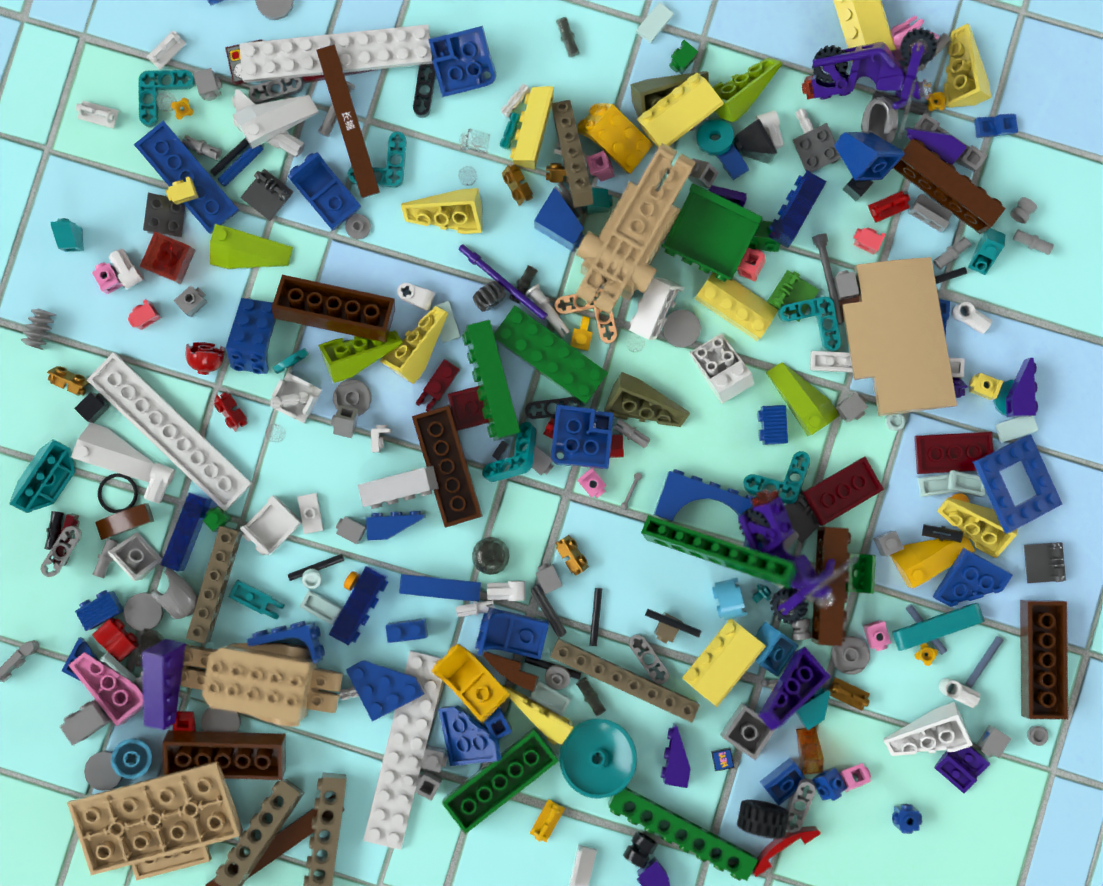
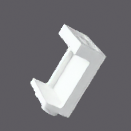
M272 495L267 500L268 503L245 526L240 528L243 532L241 535L248 542L252 541L256 544L255 549L261 555H271L302 524V521L275 495Z

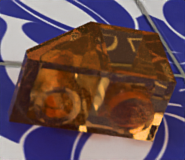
M816 727L810 730L806 728L796 729L799 759L803 775L823 773L824 757Z

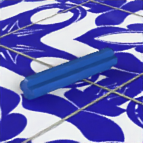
M260 144L253 149L250 146L217 180L226 187L263 151V146Z

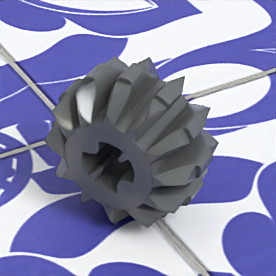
M493 281L476 291L473 295V300L478 309L485 312L503 301L506 294L501 284Z

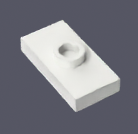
M317 493L297 496L304 534L324 531Z

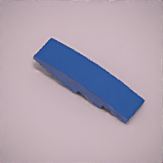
M401 574L399 594L479 602L481 582Z

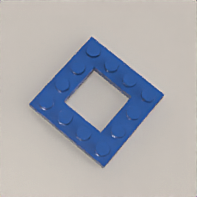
M1031 434L973 462L1005 534L1062 505ZM1021 461L1036 495L1015 506L1000 471Z

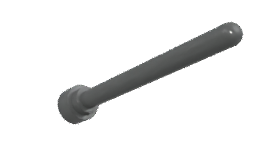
M827 233L813 236L812 241L813 245H816V248L819 249L829 295L834 303L837 323L841 324L843 323V316L826 249L828 237Z

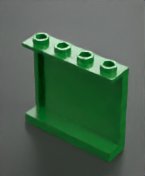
M692 183L680 213L665 243L661 247L665 248V253L673 257L675 254L681 256V261L692 265L693 262L700 265L698 269L707 274L710 271L716 273L715 278L726 282L727 279L732 281L763 217Z

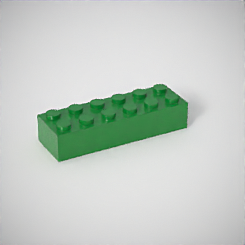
M515 305L494 333L496 342L572 397L578 399L583 405L587 404L608 375L607 371Z
M486 320L466 326L464 334H462L464 345H468L469 353H467L469 364H473L474 367L472 376L474 382H478L479 389L477 394L479 401L483 400L484 408H482L484 419L489 421V426L487 427L488 435L490 438L493 437V441L516 436L520 433L491 322Z
M536 727L501 753V760L489 762L443 798L442 805L464 834H467L559 762L558 756Z

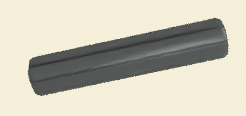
M875 91L872 96V100L877 97H887L893 102L900 100L897 96ZM907 100L906 106L900 108V110L923 115L927 112L928 105Z
M539 585L531 588V593L557 637L564 636L567 632Z

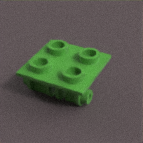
M787 270L767 302L779 309L786 304L814 299L819 289L801 279L799 273L795 271L792 273ZM808 304L802 305L801 311L803 314L808 309ZM786 308L784 313L790 315L797 312L796 309L788 311Z

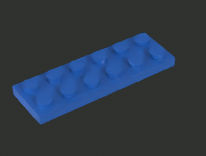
M164 121L160 122L134 144L169 187L173 186V182L179 180L186 182V177H190L193 180L199 198L184 202V205L209 234L213 233L215 224L223 225L240 211Z

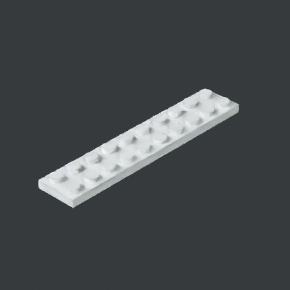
M429 25L239 43L242 79L244 83L324 75L316 50L334 44L344 73L433 64L428 40L430 39Z
M113 352L87 379L99 393L223 511H227L253 484L116 353Z
M412 650L409 652L404 673L416 676L425 694L395 710L363 841L398 850L402 849L417 787L414 783L421 771L423 756L442 685V680L431 672L435 663L442 659L440 657Z

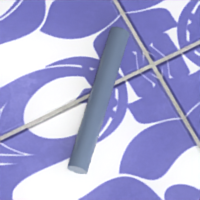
M912 604L905 608L916 623L923 621V618ZM939 639L931 641L941 655L947 652V649Z
M996 636L965 682L967 686L973 687L1004 641L1003 639Z

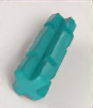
M511 113L510 121H508L503 134L504 138L500 141V147L507 150L510 148L511 140H513L518 127L517 124L520 122V114Z

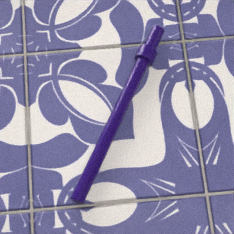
M464 244L460 245L458 250L468 258L469 262L481 268L542 320L547 318L548 314L485 263L478 253L472 252Z

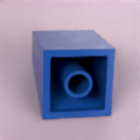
M844 132L834 145L855 181L882 180L905 155L901 149L872 132H869V134L864 132Z
M554 188L534 219V229L569 250L574 251L575 248H579L584 239V228L559 191Z

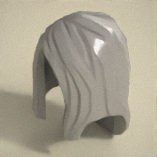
M877 97L871 100L862 116L861 131L867 134L872 132L892 144L898 127V109H893L892 104L894 102L887 97Z
M169 567L166 568L165 574L169 579V587L164 594L157 590L153 591L152 597L173 619H182L192 615L198 596L186 580Z

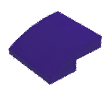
M969 746L955 752L946 751L934 768L962 793H965L978 781L977 777L990 765V762L976 749Z

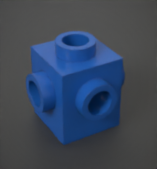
M836 767L823 770L812 779L823 801L828 799L832 801L837 800L842 796L841 793L847 789Z
M901 804V806H894L892 822L901 833L912 834L913 831H919V825H922V814L912 804Z

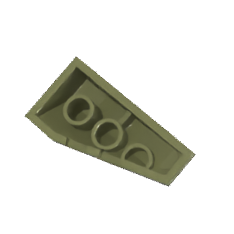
M695 72L699 73L709 83V72ZM695 73L646 79L630 84L631 100L637 117H640L643 112L649 110L660 99L666 97L674 88L679 87Z
M621 372L615 381L604 408V412L614 413L613 416L619 419L628 420V418L639 419V422L650 420L656 421L661 425L681 427L690 415L689 411L642 380L624 372Z

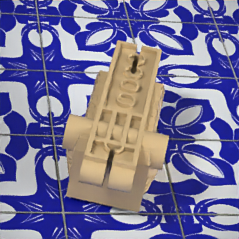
M663 143L656 151L638 185L632 181L628 182L625 191L605 223L604 228L601 230L600 235L597 236L588 231L576 252L577 256L584 259L581 264L580 273L585 277L575 295L591 304L600 287L604 286L594 306L608 314L611 313L620 296L630 301L636 290L645 293L657 269L650 265L681 210L674 206L673 203L696 164L694 160L680 154L674 166H672L671 163L678 151ZM668 173L666 180L664 181L663 185L661 186L658 192L656 189L658 188L664 175Z

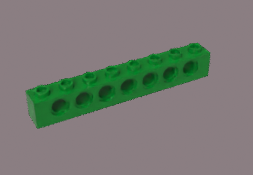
M649 515L641 531V534L647 541L789 589L797 572L792 562Z
M627 787L618 794L611 796L608 801L611 813L617 816L624 815L627 817V821L637 826L639 823L645 827L644 830L648 833L661 835V839L669 844L674 842L679 845L678 848L686 853L691 851L697 854L696 858L703 862L708 860L714 863L713 866L722 872L724 869L729 871L730 875L739 881L741 879L748 881L758 861L756 856ZM627 802H633L635 804V807L632 810H627L624 808ZM650 811L652 816L649 819L642 818V813ZM662 820L669 821V825L666 828L659 827V823ZM684 829L686 830V835L684 837H677V831ZM698 838L703 839V844L699 847L693 845L694 841ZM720 848L721 851L718 855H711L712 849ZM737 857L738 861L736 864L730 865L728 864L729 859Z

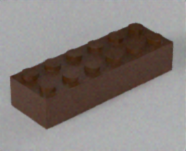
M912 139L902 149L905 155L893 167L895 171L940 205L950 210L956 217L979 234L991 228L1006 209L998 199L991 198L987 195L985 189L975 186L971 183L969 177L958 173L953 165L942 161L937 153L930 152L919 140Z
M282 275L271 308L274 319L387 342L395 313V299Z
M447 405L412 416L426 467H434L438 489H434V494L444 527L447 528L483 517L451 407Z
M817 528L816 577L825 570L829 559L835 560L832 575L822 582L832 588V592L828 594L830 597L819 600V597L813 602L811 642L818 645L842 647V642L846 640V631L843 630V623L847 620V611L844 610V605L848 601V592L845 591V586L849 581V572L846 571L847 564L850 562V552H847L848 544L851 542V533L848 532L849 528Z
M1020 600L1021 716L1027 719H1068L1067 601Z
M168 730L162 742L164 775L213 762H218L225 779L283 780L286 770V734Z

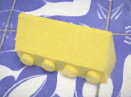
M833 0L847 48L883 42L891 52L896 50L881 0Z
M695 73L679 87L674 88L666 97L660 99L657 104L643 112L636 120L644 134L658 147L662 143L670 146L724 103L708 81L699 73Z
M532 87L530 93H526L524 104H527L525 111L521 112L520 122H522L521 129L516 131L515 140H517L516 148L512 147L510 158L513 159V165L516 164L519 167L535 170L552 107L551 103H553L554 87Z
M712 272L694 299L755 341L761 339L777 314L778 309L734 279L732 281L727 279L724 282L715 278L717 274Z
M729 619L682 679L714 706L718 707L766 646L736 621Z

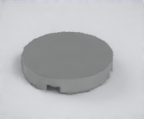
M255 0V3L263 16L270 20H279L285 18L290 10H292L294 0Z
M680 309L673 311L666 317L667 320L662 331L669 344L674 347L684 348L696 342L700 335L701 325L694 313Z
M348 379L341 382L334 391L333 403L337 410L340 405L359 409L358 416H360L370 407L371 392L363 382L356 379Z
M146 592L135 594L129 598L124 607L126 622L130 627L138 631H147L155 628L161 622L164 614L163 607L152 597L151 593Z
M846 636L845 642H842V647H832L831 660L840 672L847 675H855L862 672L869 663L870 651L867 644L861 639L854 636Z
M209 707L204 712L201 721L203 731L238 732L241 725L239 712Z
M98 752L91 756L85 764V779L96 790H110L122 780V777L114 772L111 765L113 752Z

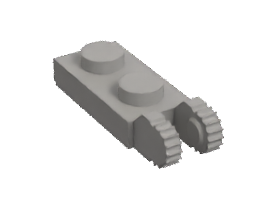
M35 640L24 643L0 667V682H6L12 676L11 672L15 668H20L26 662L25 658L28 655L35 654L39 649L40 643Z

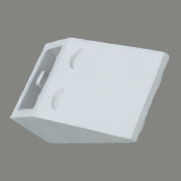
M722 333L689 352L721 404L754 385L752 373Z

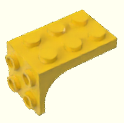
M597 103L592 105L586 118H583L577 124L578 134L596 143L627 174H631L654 144L613 104Z
M460 644L452 646L448 653L441 660L437 661L431 670L434 675L439 677L455 692L482 723L510 696L508 691L479 659Z

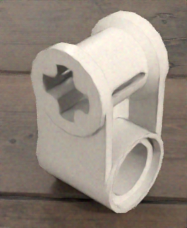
M402 283L397 290L402 301L425 311L430 310L436 294L431 290L410 283ZM409 288L411 295L407 294L404 297L402 290L406 291Z

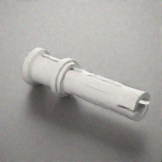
M539 283L525 293L526 296H530L538 307L548 314L547 319L560 338L570 332L550 305V298L546 297L541 291Z

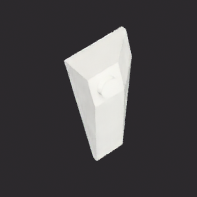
M305 95L250 105L232 116L253 149L319 113L311 97Z
M95 423L88 424L77 439L71 458L148 483L151 480L150 472L155 464L129 445L124 439H121L111 429Z

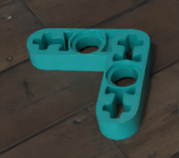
M188 70L142 72L138 79L139 120L146 127H154L158 123V90L191 89L195 85L193 74ZM165 76L172 77V82L168 85H164L162 82ZM185 76H188L190 80H187V84H185L180 79H185ZM150 77L152 80H158V83L156 81H149L147 85L144 80ZM146 95L153 96V101L150 104L144 103ZM144 108L149 109V114L153 117L149 119V122L145 119V117H148V111Z
M393 132L389 136L386 168L373 167L374 172L381 174L380 180L377 181L378 187L397 188L403 183L407 141L401 132ZM397 137H400L402 142H399L398 147L402 152L396 150V144L393 140H396ZM392 156H401V162L396 165L391 163ZM351 167L348 171V178L353 184L357 185L354 176H352L354 172ZM390 168L397 169L396 174L399 179L396 180V183H393L392 179H390V177L394 176V170Z
M819 297L786 304L779 308L778 316L784 322L816 316L823 348L827 351H836L840 348L841 338L834 303L831 298ZM824 300V303H828V306L825 307L826 313L830 312V315L822 317L821 314H825V310L820 308V304ZM803 304L810 306V313L807 315L801 311ZM786 308L788 311L796 309L797 313L790 314L789 318L783 315ZM825 319L832 321L830 329L824 328L823 322ZM834 331V334H830L831 339L836 342V344H833V348L827 344L830 341V335L825 336V333Z
M524 422L519 426L520 433L516 437L514 456L489 463L483 468L482 476L489 482L518 476L531 470L534 460L537 429L530 422ZM528 444L527 448L522 451L523 447ZM510 465V468L504 472L505 468Z
M804 451L796 452L792 457L784 482L750 474L744 478V488L750 494L761 497L771 496V498L780 496L783 503L793 504L797 501L810 466V457ZM801 458H804V461H805V462H802V463H801V466H800L801 469H799V468H798V460H801ZM792 474H799L801 478L798 481H792L790 476ZM755 481L756 485L749 487V483ZM769 485L776 487L773 493H768L765 489ZM789 491H792L793 495H790V497H786V494L789 493Z

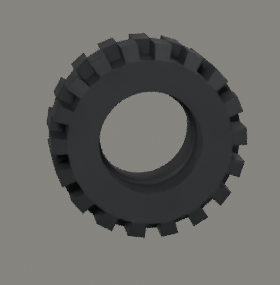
M751 799L743 800L740 805L737 827L747 833L771 839L784 838L790 812L784 807L773 803Z

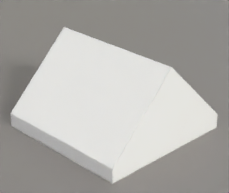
M138 532L108 551V554L133 581L143 580L163 560Z

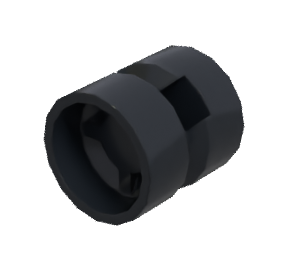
M636 831L631 839L632 845L627 846L623 857L635 866L645 869L650 860L649 854L654 853L658 843L646 834Z

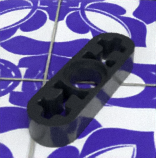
M433 64L419 66L413 102V111L419 118L427 117L431 111L436 79ZM427 68H430L431 72L428 74L427 81L425 80V73L423 71H426ZM423 85H427L430 88L429 93L426 95L419 92L420 87ZM421 99H423L424 107L427 109L420 113L417 107H421Z
M574 397L535 401L527 404L525 413L530 419L555 417V414H551L547 410V406L550 403L561 405L560 402L563 401V405H569V401H573L574 404H577V407H580V402ZM540 404H545L544 411L546 415H542V411L536 412V416H532V413L528 412L533 405L539 409L542 408Z

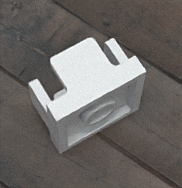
M287 372L284 380H279L272 397L281 398L284 395L295 393L299 395L301 392H307L309 399L307 403L301 404L300 402L298 405L281 406L276 408V410L305 424L322 389Z

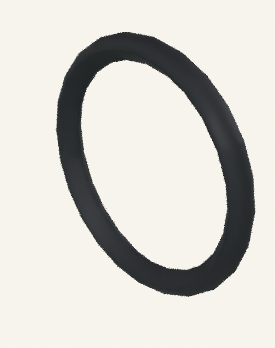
M120 473L105 477L98 487L99 503L105 510L116 514L132 508L138 498V489L134 480ZM115 477L128 480L134 490L132 502L126 508L120 510L111 509L102 499L104 484Z

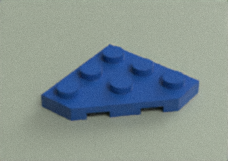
M963 548L933 594V597L953 607L960 602L976 600L992 592H1002L1013 575Z
M363 660L346 669L372 722L425 694L416 676Z
M459 705L438 709L450 766L494 762L502 759L498 739Z

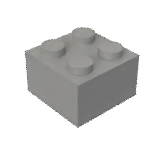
M94 699L81 706L77 712H73L63 719L64 723L59 727L73 746L87 739L112 720Z
M741 702L720 735L723 739L756 760L776 729L771 731L758 716V713Z

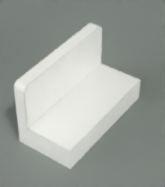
M578 844L569 886H589L597 849Z

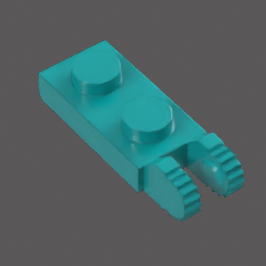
M239 579L236 580L228 596L242 605L278 620L279 615L274 611L266 609L268 604L270 603L281 609L285 606L280 601L273 599L272 596Z

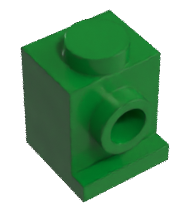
M683 40L680 49L677 48L671 55L672 61L669 67L673 71L683 74L697 58L699 51Z
M217 506L206 512V517L202 521L212 532H218L219 526H225L232 518L226 511Z

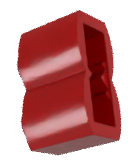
M110 618L92 635L118 662H122L139 646L137 643L138 638L133 633L126 632L124 629L125 625L120 619Z

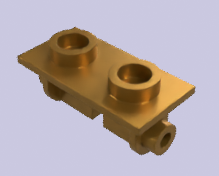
M550 163V166H546V171H550V173H546V181H550V183L563 182V176H566V171L561 163Z
M516 164L512 166L507 165L502 172L503 180L510 188L513 199L521 206L525 200L530 201L533 199V192L527 182L520 183L525 179L520 168Z
M56 366L47 371L50 374L48 381L51 384L64 389L67 383V391L77 396L85 395L86 389L84 387L90 383L84 376L71 373L61 366Z
M570 535L555 543L562 559L566 556L570 557L565 563L571 574L574 573L576 576L589 568L586 557L580 553L576 541Z
M834 677L829 688L831 697L861 711L864 706L867 707L870 700L868 697L870 693Z

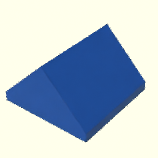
M789 758L763 778L760 783L777 805H781L795 793L799 782L806 777Z

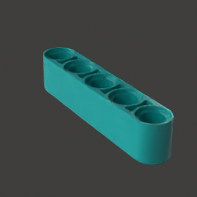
M973 603L892 631L898 651H902L985 622L979 603Z

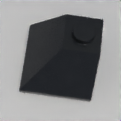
M757 119L737 133L734 138L733 144L744 157L769 164L777 154L760 119Z

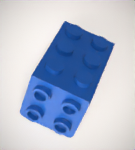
M318 152L311 153L304 159L305 162L300 166L296 165L290 170L288 178L333 231L362 206L333 173Z
M241 298L226 345L229 364L232 369L236 371H249L255 374L268 373V348L276 322L271 308L272 302Z
M489 607L488 613L483 614L475 646V649H479L477 655L481 656L485 650H501L540 660L549 621Z
M305 621L291 624L290 628L283 625L271 629L269 633L267 629L252 633V637L247 639L248 647L285 638H297L308 646L313 664L322 661L323 656H325L324 647L320 645L318 638L321 637L320 628L315 625V622L306 624Z

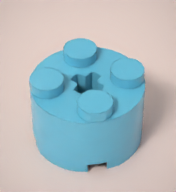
M737 577L716 582L715 587H712L714 599H718L720 604L717 606L719 618H724V621L747 615L746 611L742 612L745 604L740 585H735V582H738Z
M138 739L122 741L115 747L111 756V765L114 772L125 779H135L142 776L152 764L150 747ZM128 754L137 755L135 764L127 762Z

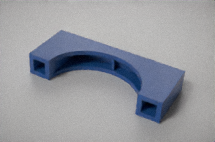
M674 469L673 472L668 471L653 515L673 521L677 512L686 504L699 499H711L729 506L739 516L760 502H757V498L746 494V497L738 495L739 491L730 488L727 491L720 489L721 485L710 482L708 485L702 482V478L693 475L689 478L684 476L685 472ZM745 538L743 547L749 548V545ZM762 542L758 543L760 550L763 548Z

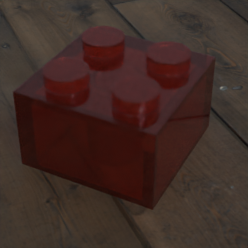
M154 231L139 267L181 285L196 250L187 244Z

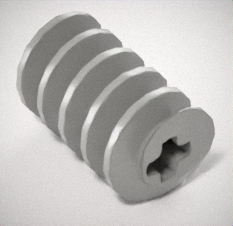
M39 308L31 309L35 317H28L33 323L26 324L30 331H23V334L28 338H22L21 341L25 345L44 350L40 345H46L47 343L42 338H49L45 331L52 330L47 324L54 323L50 316H56L57 314Z

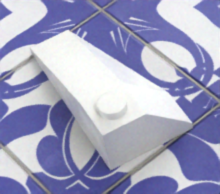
M955 702L932 710L883 739L891 756L913 755L924 751L935 753V751L939 750L955 752L973 745Z

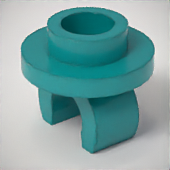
M758 584V591L751 597L755 603L760 602L763 598L767 601L771 600L770 595L772 592L769 587Z

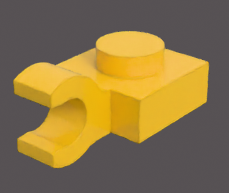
M583 316L580 329L574 328L570 343L573 348L589 350L593 333L587 331L590 317Z

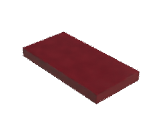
M992 432L914 436L917 474L947 473L952 470L959 472L977 471L973 462L994 452Z
M862 457L805 490L802 494L820 526H824L884 489L867 458Z

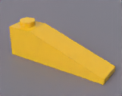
M962 536L961 543L934 539L905 544L903 546L904 549L890 556L907 587L916 588L952 566L963 548L974 552L975 549L969 538L966 539Z

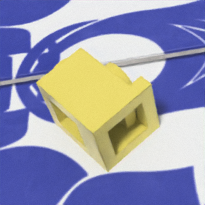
M186 177V182L183 180L173 182V186L168 187L166 190L169 201L172 200L176 205L199 198L194 182L190 177Z
M978 373L970 380L969 386L971 388L969 392L988 400H994L998 396L1003 381L983 373ZM984 382L988 383L987 389L983 385Z

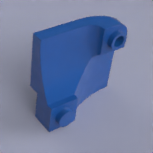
M483 26L428 39L442 97L485 87L496 80V69L491 59ZM488 71L490 78H486L484 72Z
M557 405L551 460L555 464L562 466H582L608 470L614 413L595 411V409ZM557 453H562L564 457L559 459Z

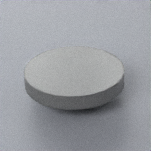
M354 214L347 219L345 229L351 238L360 240L368 236L371 224L366 216Z
M553 665L546 670L545 682L552 689H564L570 682V673L563 666Z

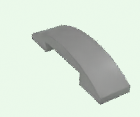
M926 113L922 115L913 127L948 133L939 126V122ZM960 141L967 148L955 162L976 172L988 155L973 145L969 147Z

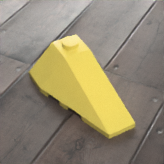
M967 23L952 31L950 35L951 43L948 50L950 59L949 66H946L947 81L944 83L943 88L945 103L948 108L975 106L992 98L989 80L970 24Z
M479 188L459 189L401 203L405 222L424 226H439L442 230L447 228L458 230L457 233L461 234L482 233L483 231L482 201Z
M435 306L419 320L418 326L413 331L408 330L405 333L406 337L402 340L403 344L383 356L380 362L414 385L426 369L448 313Z
M947 497L938 508L937 512L952 526H957L963 531V536L966 539L970 538L978 550L994 558H997L1017 536L1018 529L1005 534L994 509Z
M504 685V688L510 694L509 698L547 737L546 740L554 745H557V743L562 745L573 728V721L558 715L529 699V697Z

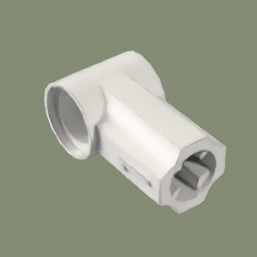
M773 110L757 115L756 120L760 119L775 149L783 147L784 142L779 129L780 122L777 112Z
M287 130L266 141L273 147L281 148L296 158L301 155L305 146L304 142L290 135Z
M123 248L115 250L108 256L118 272L119 281L125 289H129L144 280L142 274L132 264Z
M969 302L958 304L952 309V316L955 320L964 322L980 334H984L992 324L990 318L976 310L974 305ZM961 307L966 310L965 316L960 312Z
M155 463L150 472L151 480L144 498L161 504L166 488L171 484L175 476V469Z
M525 581L487 583V599L525 601Z
M944 678L939 683V690L942 694L973 709L978 705L980 701L979 692L950 678ZM953 684V690L948 692V686Z

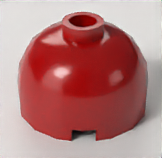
M193 342V346H190L188 343L186 345L185 358L187 364L192 369L197 370L198 374L208 375L209 372L219 369L222 365L225 348L220 346V349L213 348L215 344L206 342Z

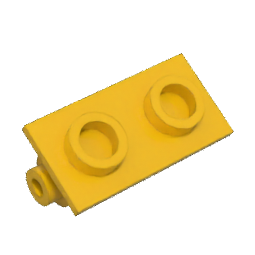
M548 799L530 834L535 836L537 841L547 843L565 808Z

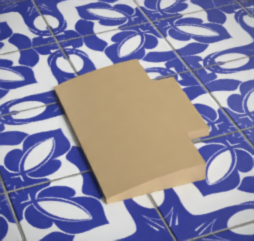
M932 258L901 259L856 265L854 270L860 302L843 304L842 308L854 380L872 378L878 416L957 406Z
M218 762L67 802L91 875L131 865L137 881L210 862L212 857L208 847L209 844L239 837L243 832L237 810Z

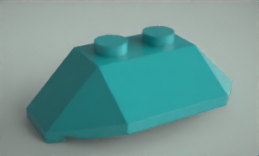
M55 439L50 440L40 448L17 481L9 504L25 513L54 504L75 473L73 458H71V448Z

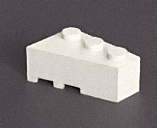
M653 277L643 297L638 302V310L631 319L629 331L648 340H656L667 320L665 316L670 307L674 308L676 302L673 300L678 291L682 292L685 287L666 278Z

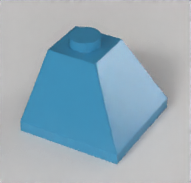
M764 622L758 629L755 638L766 647L756 658V663L778 677L799 645Z

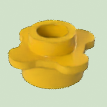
M930 92L926 95L929 111L945 109V95L943 92H935L933 94Z
M187 98L171 103V108L174 109L175 117L178 120H182L184 116L193 115V109L190 108Z
M923 643L920 645V650L914 656L915 659L923 661L924 665L930 666L938 652L936 649L930 648L927 643Z

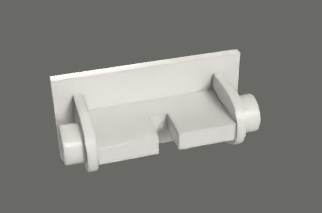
M172 31L149 53L147 58L161 70L186 45V42L175 31Z
M83 100L82 103H77L76 111L79 112L77 119L114 129L119 110Z

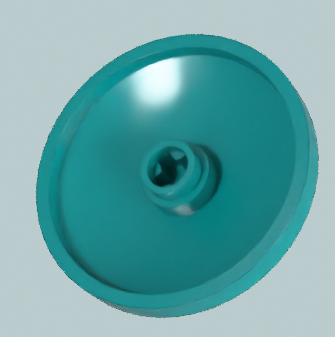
M589 719L572 728L561 745L559 763L564 779L577 793L595 799L608 798L621 792L632 780L637 767V751L631 736L623 727L606 719Z

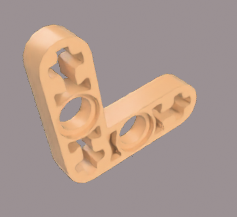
M575 294L560 297L555 301V310L561 315L594 309L601 341L606 344H611L615 341L617 331L612 311L609 314V320L603 322L599 319V314L603 310L590 305L588 302L586 306L579 307L576 303L579 297ZM573 298L575 309H571L572 305L567 306L565 311H562V308H558L561 301L568 304L571 303L570 299ZM612 323V326H608V329L614 335L608 340L607 337H603L606 333L605 327L601 328L600 325Z

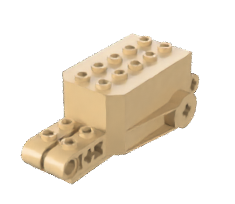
M232 643L218 650L186 644L180 686L203 690L202 697L209 707L245 713L274 724L295 727L299 726L300 721L308 716L309 709L336 713L339 694L328 691H340L343 673L316 668L317 663L313 664L308 646L300 644L263 643L248 647V643Z

